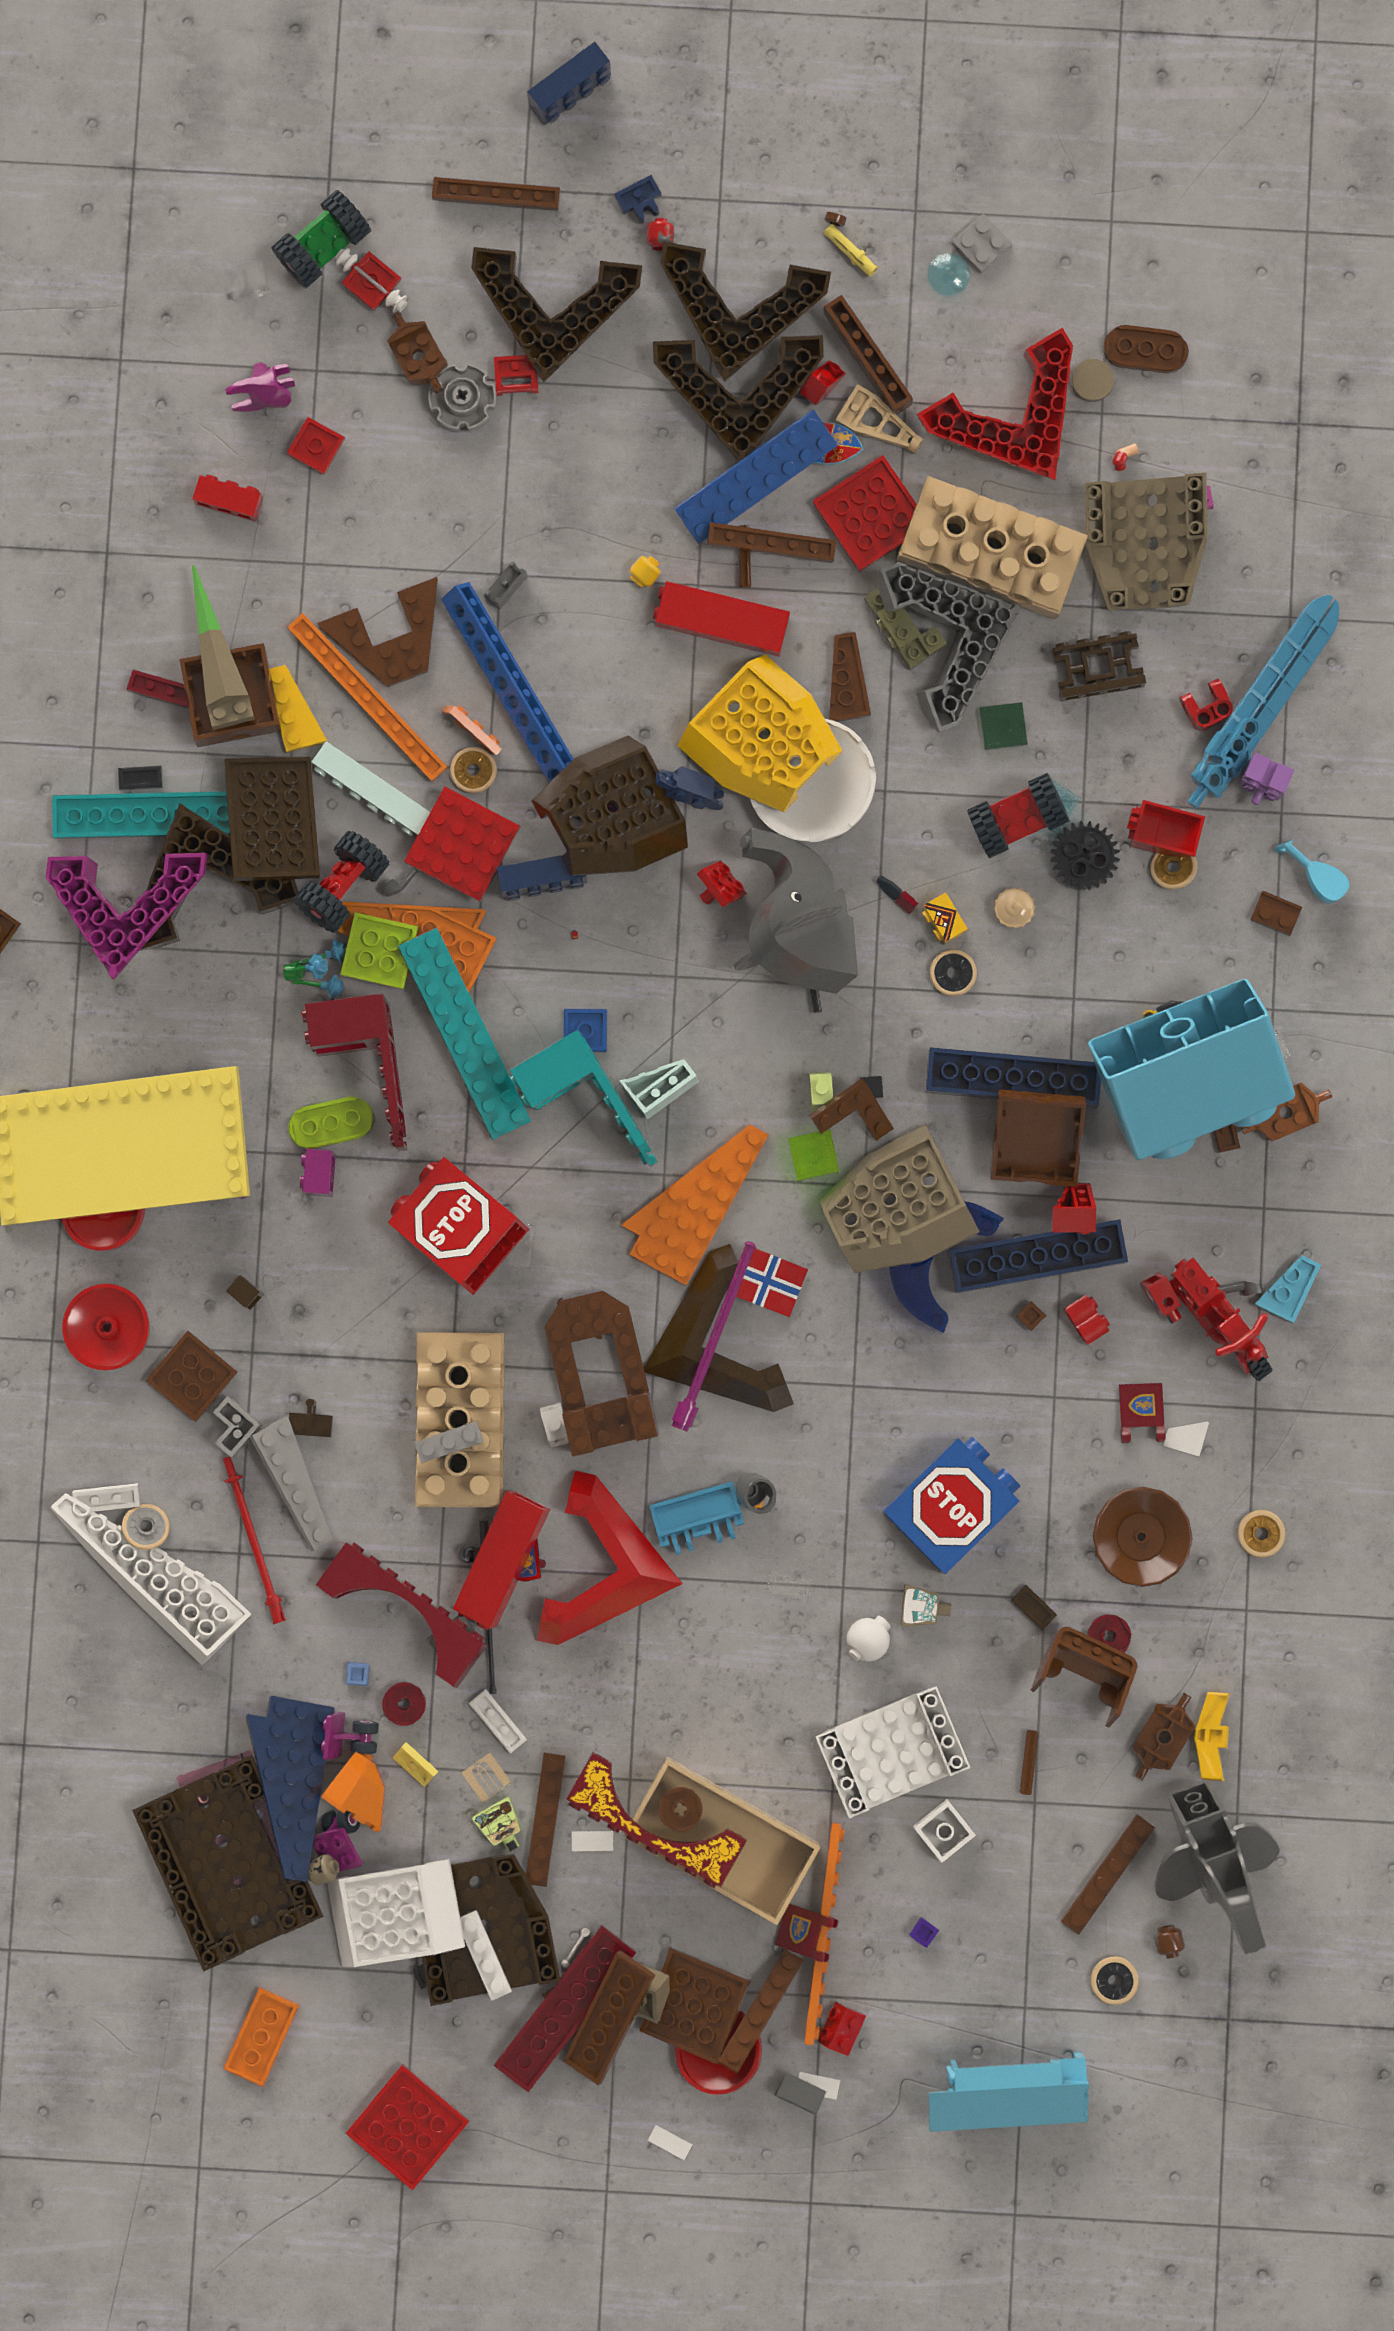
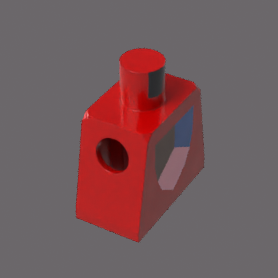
M1157 1272L1139 1283L1158 1314L1166 1315L1171 1324L1182 1318L1177 1309L1182 1304L1165 1275ZM1167 1298V1302L1163 1304L1164 1299Z

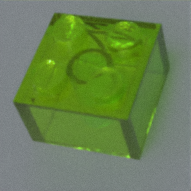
M831 1129L822 1134L815 1132L788 1138L797 1182L839 1174L840 1171Z

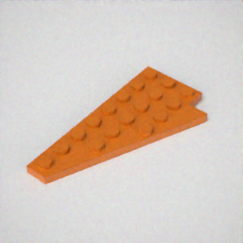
M341 901L347 907L350 916L337 932L347 937L350 935L355 912L418 926L416 937L437 928L469 994L497 940L496 937L479 930L487 913L484 909Z
M748 1125L624 1222L622 1227L639 1235L629 1255L686 1286L769 1134L752 1125Z

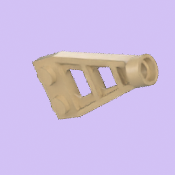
M858 384L835 420L836 423L846 427L853 433L904 447L914 454L923 442V438L916 435L877 395ZM869 408H875L882 415V421L877 427H871L862 423V418ZM888 421H892L900 428L898 436L892 437L883 433L882 430ZM912 438V441L909 444L908 439Z

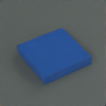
M564 1009V1037L578 1030L583 1034L593 1052H607V1009Z

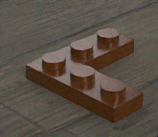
M862 1078L809 1114L821 1134L856 1110L876 1141L894 1129Z

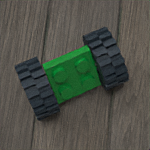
M339 190L334 191L320 204L323 212L295 237L287 233L271 247L280 263L305 288H308L322 275L320 269L334 258L341 249H344L350 243L357 245L371 232L370 225L365 221L364 216Z

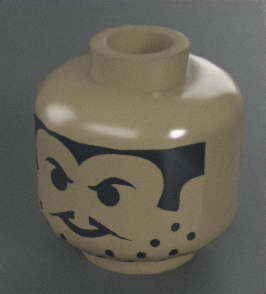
M328 1854L311 1858L307 1877L308 1881L315 1885L333 1882L339 1872L338 1862Z

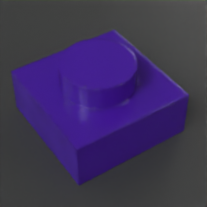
M921 1917L909 1933V1936L927 1948L940 1930Z

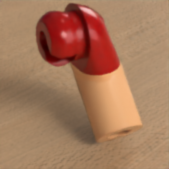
M1136 444L1117 450L1113 458V465L1116 471L1125 470L1127 458L1138 454Z

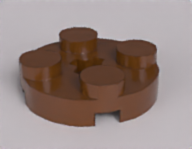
M675 1787L668 1790L661 1798L658 1813L665 1826L676 1832H685L694 1828L700 1821L703 1806L700 1797L692 1789ZM678 1803L687 1807L682 1816H680L679 1812L674 1811Z

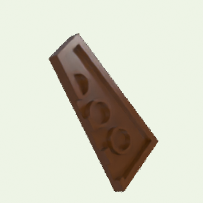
M856 632L834 635L829 720L841 722L871 716Z

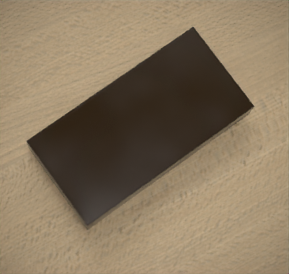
M1026 1584L1011 1599L1042 1631L1057 1616Z

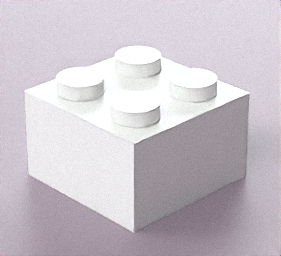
M947 1799L913 1826L941 1863L976 1836Z

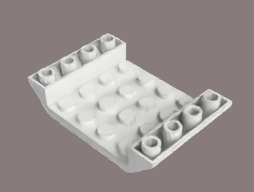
M937 1686L905 1697L815 1736L849 1818L869 1811V1808L948 1775L952 1776L970 1768Z
M450 1859L352 1877H338L333 1882L327 1883L342 1967H359L415 1958L465 1947Z

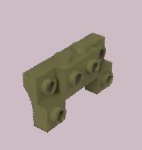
M879 588L864 598L877 619L875 620L877 627L881 632L885 631L888 636V644L892 649H897L910 670L947 646V642L936 626L921 635L904 607L886 613Z

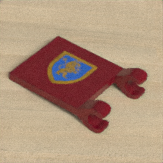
M1162 1383L1119 1384L1121 1442L1130 1443V1428L1156 1427V1441L1164 1442L1166 1432Z
M789 1903L783 1914L775 1945L812 1958L818 1962H828L829 1954L816 1950L822 1925L828 1928H837L839 1920Z

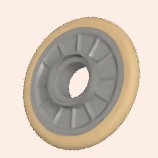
M141 1504L140 1507L131 1508L123 1518V1535L127 1542L135 1548L141 1550L157 1548L165 1542L169 1535L170 1523L168 1517L157 1506ZM142 1522H149L152 1525L151 1531L143 1532L140 1529V1524Z

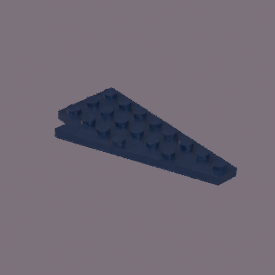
M270 1696L266 1717L247 1714L246 1722L283 1879L307 1882L326 1760L323 1759L321 1746L325 1740L323 1724L328 1715L334 1714L335 1707Z

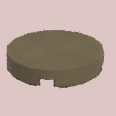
M1088 359L1081 362L1075 368L1072 376L1073 389L1081 399L1088 402L1102 400L1111 393L1114 385V374L1111 367L1098 359Z

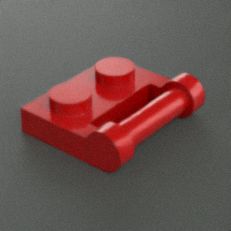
M526 355L494 357L496 396H503L504 393H539L537 372ZM531 378V383L502 385L503 379Z

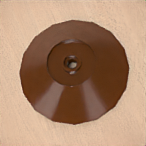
M1148 1487L1126 1489L1109 1499L1096 1517L1092 1535L1096 1556L1106 1572L1122 1583L1139 1587L1162 1584L1176 1575L1189 1557L1193 1539L1190 1520L1179 1502L1161 1490ZM1140 1532L1145 1535L1142 1541L1137 1539V1535Z

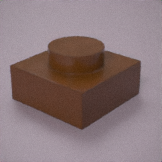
M1030 1301L1016 1315V1318L1032 1331L1047 1315Z

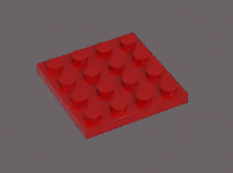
M884 455L812 501L859 573L903 544L917 506Z
M444 786L404 862L481 902L497 872V867L501 865L521 826Z
M402 2064L345 2134L413 2191L470 2120Z

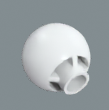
M877 1616L875 1619L863 1618L853 1623L846 1637L849 1655L856 1661L861 1660L865 1662L881 1658L889 1648L890 1636L887 1631L891 1628L890 1624L881 1616Z

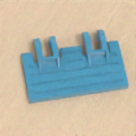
M733 1481L649 1505L661 1548L670 1546L668 1536L671 1535L676 1555L681 1554V1548L676 1536L682 1534L685 1535L686 1546L689 1552L694 1550L688 1530L692 1529L694 1538L712 1534L709 1524H713L717 1541L721 1543L723 1542V1537L718 1524L727 1523V1531L731 1540L736 1537L730 1518H734L736 1526L745 1524L739 1502L736 1498Z

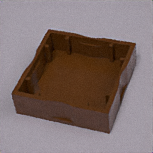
M264 643L230 650L248 693L255 720L216 730L212 728L206 706L201 655L179 659L184 688L189 701V715L194 741L197 748L281 732Z
M999 1090L990 1165L991 1180L1013 1182L1036 1181L1048 1185L1077 1187L1080 1165L1079 1148L1086 1113L1085 1097Z

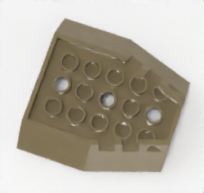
M1206 473L1120 482L1099 481L1085 483L1086 535H1088L1086 547L1108 610H1142L1190 605L1208 540ZM1155 495L1157 497V504L1151 507L1149 505V498ZM1153 538H1157L1159 542L1155 550H1152L1150 547V541ZM1154 581H1158L1160 584V588L1156 593L1151 590V585Z
M926 1124L868 1153L819 1200L829 1225L854 1273L923 1262L980 1233ZM927 1177H935L932 1185L927 1186L924 1184V1180ZM889 1196L896 1197V1201L892 1205L885 1204V1200ZM857 1216L855 1224L848 1225L846 1223L848 1217Z

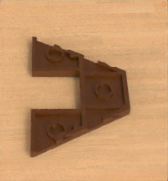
M435 577L397 592L412 632L381 644L372 646L358 608L318 622V625L354 658L368 668L371 673L376 675L387 687L394 686L425 674L429 670L438 579Z

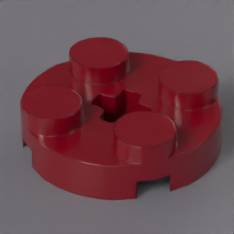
M1111 1614L1097 1617L1093 1620L1087 1632L1088 1636L1124 1653L1129 1647L1132 1635L1128 1623L1124 1619ZM1105 1631L1115 1632L1113 1636L1114 1641L1104 1640Z
M396 1683L387 1690L383 1697V1712L396 1725H412L421 1719L426 1710L425 1695L421 1688L413 1683ZM402 1698H406L410 1702L407 1710H403L402 1706H398V1702H401Z

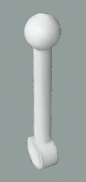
M588 1928L582 1929V1935L566 1960L562 1961L561 1966L564 1969L570 1966L569 1962L584 1938L589 1936L590 1930Z

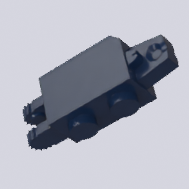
M683 766L674 772L660 770L656 773V784L666 789V796L678 802L691 805L696 809L702 810L707 807L716 811L723 808L722 801L718 799L724 797V791L714 787V778Z

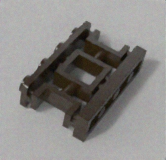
M1131 631L1119 633L1117 637L1110 638V635H1103L1094 641L1081 639L1076 641L1077 644L1068 645V642L1056 644V647L1051 651L1053 663H1065L1068 679L1067 681L1058 682L1060 702L1144 687L1146 685L1145 674H1143V667L1132 669L1129 650H1135L1139 647L1137 633L1131 634ZM1125 644L1122 647L1124 657L1113 658L1111 647L1108 646ZM1085 651L1080 654L1082 664L1071 666L1068 653ZM1106 655L1110 673L1090 676L1087 658ZM1126 665L1127 676H1133L1108 681L1116 678L1115 667ZM1084 672L1086 684L1094 682V684L1066 688L1074 685L1073 674Z

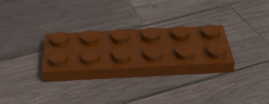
M622 1951L617 1952L563 2062L596 2085L602 2084L656 1974Z

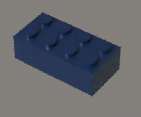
M594 41L527 91L529 107L543 125H546L548 122L553 123L559 118L560 113L565 110H571L582 97L587 98L592 94L594 88L598 85L603 86L610 80V60Z
M563 855L497 867L503 899L508 898V901L518 900L521 895L529 894V897L542 895L541 892L550 890V893H557L563 891L562 888L570 886L571 889H579L584 887L583 884H587L586 875L571 876L561 858Z

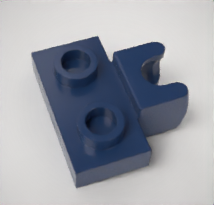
M652 175L614 194L623 214L634 210L641 224L645 221L643 214L645 211H651L655 217L659 215V209L654 199L661 196V191Z

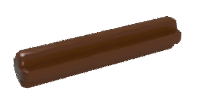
M740 525V527L750 528L749 525ZM739 550V579L741 588L751 587L750 551Z
M1027 1730L1020 1784V1793L1023 1795L1032 1794L1039 1732L1036 1730Z

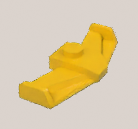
M1207 1692L1197 1727L1194 1729V1741L1202 1780L1208 1779L1209 1781L1225 1782L1219 1748L1228 1749L1229 1727L1220 1726L1230 1693Z

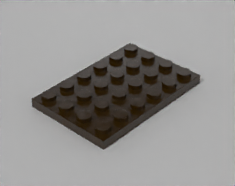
M311 758L225 759L224 767L233 881L319 879L320 867Z

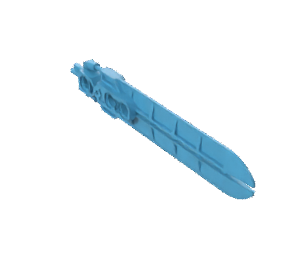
M1325 595L1316 598L1304 608L1222 729L1217 731L1205 748V755L1201 763L1199 762L1195 771L1191 773L1192 782L1198 787L1187 801L1190 806L1198 809L1207 794L1220 798L1227 789V784L1241 773L1250 760V754L1333 635L1339 619L1338 601L1335 599L1325 612L1333 596ZM1210 755L1212 757L1211 762L1206 763Z

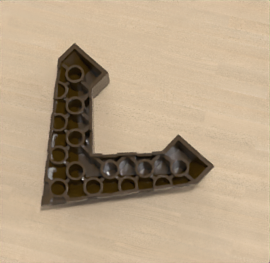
M664 241L660 263L724 382L828 293L831 272L790 264L786 285L736 319L703 272L706 249Z
M473 247L472 271L543 383L640 288L642 265L600 261L598 282L586 293L570 303L562 312L550 319L515 275L516 251Z
M823 335L780 337L781 359L755 385L752 391L739 401L696 361L695 340L653 341V360L655 366L739 462L754 452L824 357Z
M181 803L178 805L173 823H171L164 846L160 851L146 891H150L158 883L157 880L163 875L166 854L206 853V869L254 893L259 912L262 915L294 903V898L299 893L295 879L233 881L230 836ZM185 899L140 951L160 948L180 941L174 920Z
M731 1244L710 1251L645 1364V1373L691 1387L705 1348L702 1346L738 1265ZM714 1352L700 1390L771 1412H776L794 1404L779 1363L757 1371Z

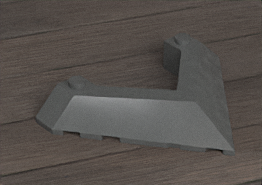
M900 562L879 570V593L886 613L907 606L957 631L935 686L918 692L916 695L923 714L937 732L958 725L965 708L970 704L976 693V688L987 673L999 651V646L1004 642L1016 615L1019 614L1022 607L1009 604L988 594L979 593L977 590L947 579H941L928 572L911 568Z

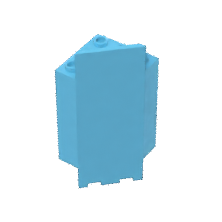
M1074 2052L1073 2058L1051 2059L1050 2063L958 2068L955 2060H950L951 2066H947V2079L952 2088H948V2091L929 2092V2132L1088 2122L1089 2083L1087 2081L1086 2058L1082 2052Z

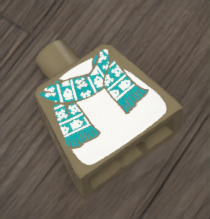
M904 1584L900 1626L937 1624L938 1615L950 1616L951 1603L939 1602V1593Z

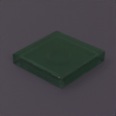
M1022 702L980 707L985 750L1028 745Z

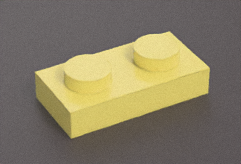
M407 1743L392 1757L424 1787L438 1773L429 1762Z

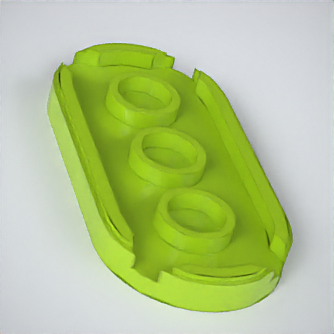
M353 1096L309 1105L298 1109L294 1113L288 1125L289 1135L298 1146L304 1149H317L357 1140L367 1135L374 1123V1114L367 1102Z

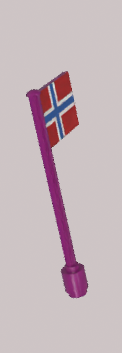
M747 1241L744 1243V1250L688 1395L684 1398L683 1402L678 1401L671 1419L673 1420L671 1426L688 1432L689 1427L692 1428L699 1408L695 1407V1401L735 1297L790 1317L807 1274V1268L759 1250L753 1242Z

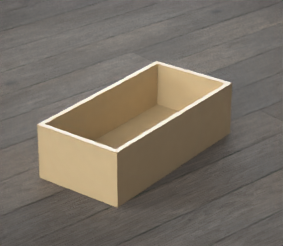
M668 1756L632 1818L648 1832L672 1841L692 1842L704 1840L721 1833L727 1828L746 1838L747 1842L721 1888L716 1885L713 1889L778 1925L821 1848L820 1844ZM675 1787L692 1789L700 1797L703 1806L700 1821L694 1828L685 1832H676L665 1826L658 1813L661 1798L668 1790ZM678 1803L674 1811L679 1812L680 1816H682L687 1807ZM640 1841L636 1844L643 1849L647 1846ZM658 1852L655 1855L665 1861L666 1856ZM677 1864V1866H674V1867L680 1869L681 1871L685 1872V1871H684V1869H685L684 1866H682V1865H680V1864ZM698 1874L696 1875V1877H694L695 1879L704 1883L703 1881L705 1878L699 1876Z

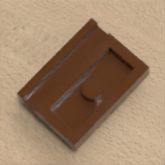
M1262 891L1250 920L1291 936L1302 906Z

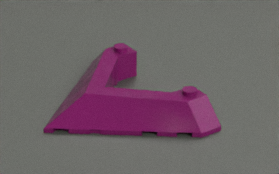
M166 854L164 873L157 880L158 883L150 891L147 890L143 893L128 912L125 911L122 914L96 886L98 864L88 856L48 857L45 878L56 891L62 904L71 914L70 916L87 942L92 946L93 951L107 969L110 977L115 980L204 877L207 854Z

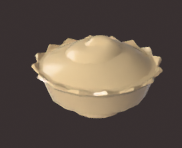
M1013 887L1005 889L1003 893H999L998 898L995 900V917L1007 928L1013 927L1016 929L1024 927L1027 923L1031 922V918L1035 915L1034 910L1036 906L1029 892H1025L1022 888L1017 889Z

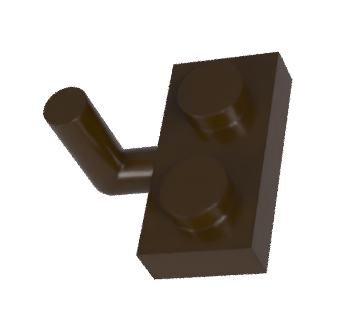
M314 1399L306 1400V1405L308 1406L307 1414L289 1413V1421L294 1435L332 1437L333 1416L316 1415V1401Z

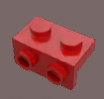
M835 2002L829 2012L825 2026L820 2032L818 2042L830 2050L849 2056L866 2015L845 2007L839 2002Z

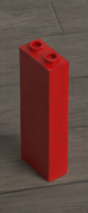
M669 581L665 582L664 587H660L658 599H661L660 606L655 607L653 619L656 620L657 627L780 657L790 611Z
M513 1490L506 1491L453 1607V1610L459 1612L458 1616L462 1617L464 1615L467 1620L471 1618L477 1622V1626L485 1630L498 1626L518 1582V1578L551 1509Z

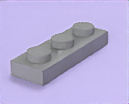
M476 1421L414 1443L420 1461L424 1463L483 1443L484 1440Z

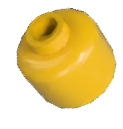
M651 555L649 558L640 556L630 568V578L642 588L644 586L650 587L661 575V570L658 567L660 563Z

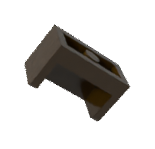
M242 1275L226 1291L243 1307L249 1310L264 1296L262 1291Z

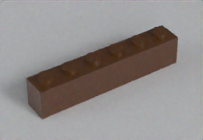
M840 295L826 304L823 314L884 403L896 415L912 406L913 397L845 298Z

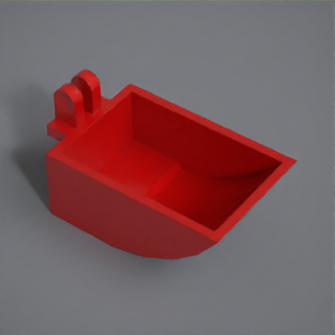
M1143 800L1140 807L1132 808L1127 825V829H1130L1128 839H1131L1130 847L1168 856L1195 857L1206 816Z

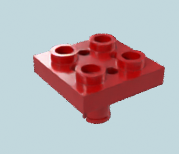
M721 860L703 868L697 873V876L707 887L700 894L701 900L707 905L716 898L724 908L742 899L747 894L742 883L735 879L731 874L730 868Z

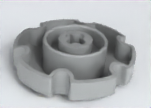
M466 363L463 369H459L457 364L445 367L440 373L441 375L437 377L443 390L441 392L438 390V394H435L432 387H429L428 401L431 412H438L437 421L439 424L451 431L459 432L461 427H467L469 432L479 429L490 419L487 412L495 410L497 397L494 384L487 383L488 374L475 365ZM459 396L466 397V400L459 399Z

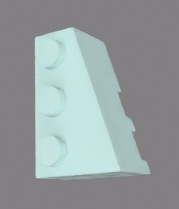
M684 1059L658 1067V1069L647 1073H641L629 1079L620 1080L624 1090L647 1120L699 1082L697 1075Z

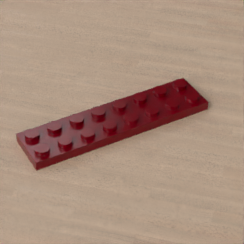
M601 1925L561 1976V1981L554 1985L496 2060L494 2066L529 2092L582 2024L616 1953L622 1951L633 1958L636 1951L605 1926Z

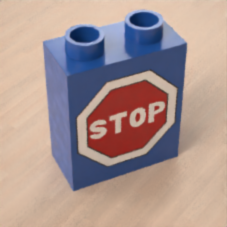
M971 1437L965 1444L959 1438L955 1439L882 1511L942 1574H946L1020 1502L1014 1495L1021 1487L1020 1484L1004 1468L994 1475L983 1464L990 1454L974 1437Z

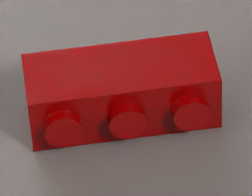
M206 474V477L199 475L192 500L195 505L256 522L263 497L255 487H239V484L234 481L226 480V482H222L217 477Z

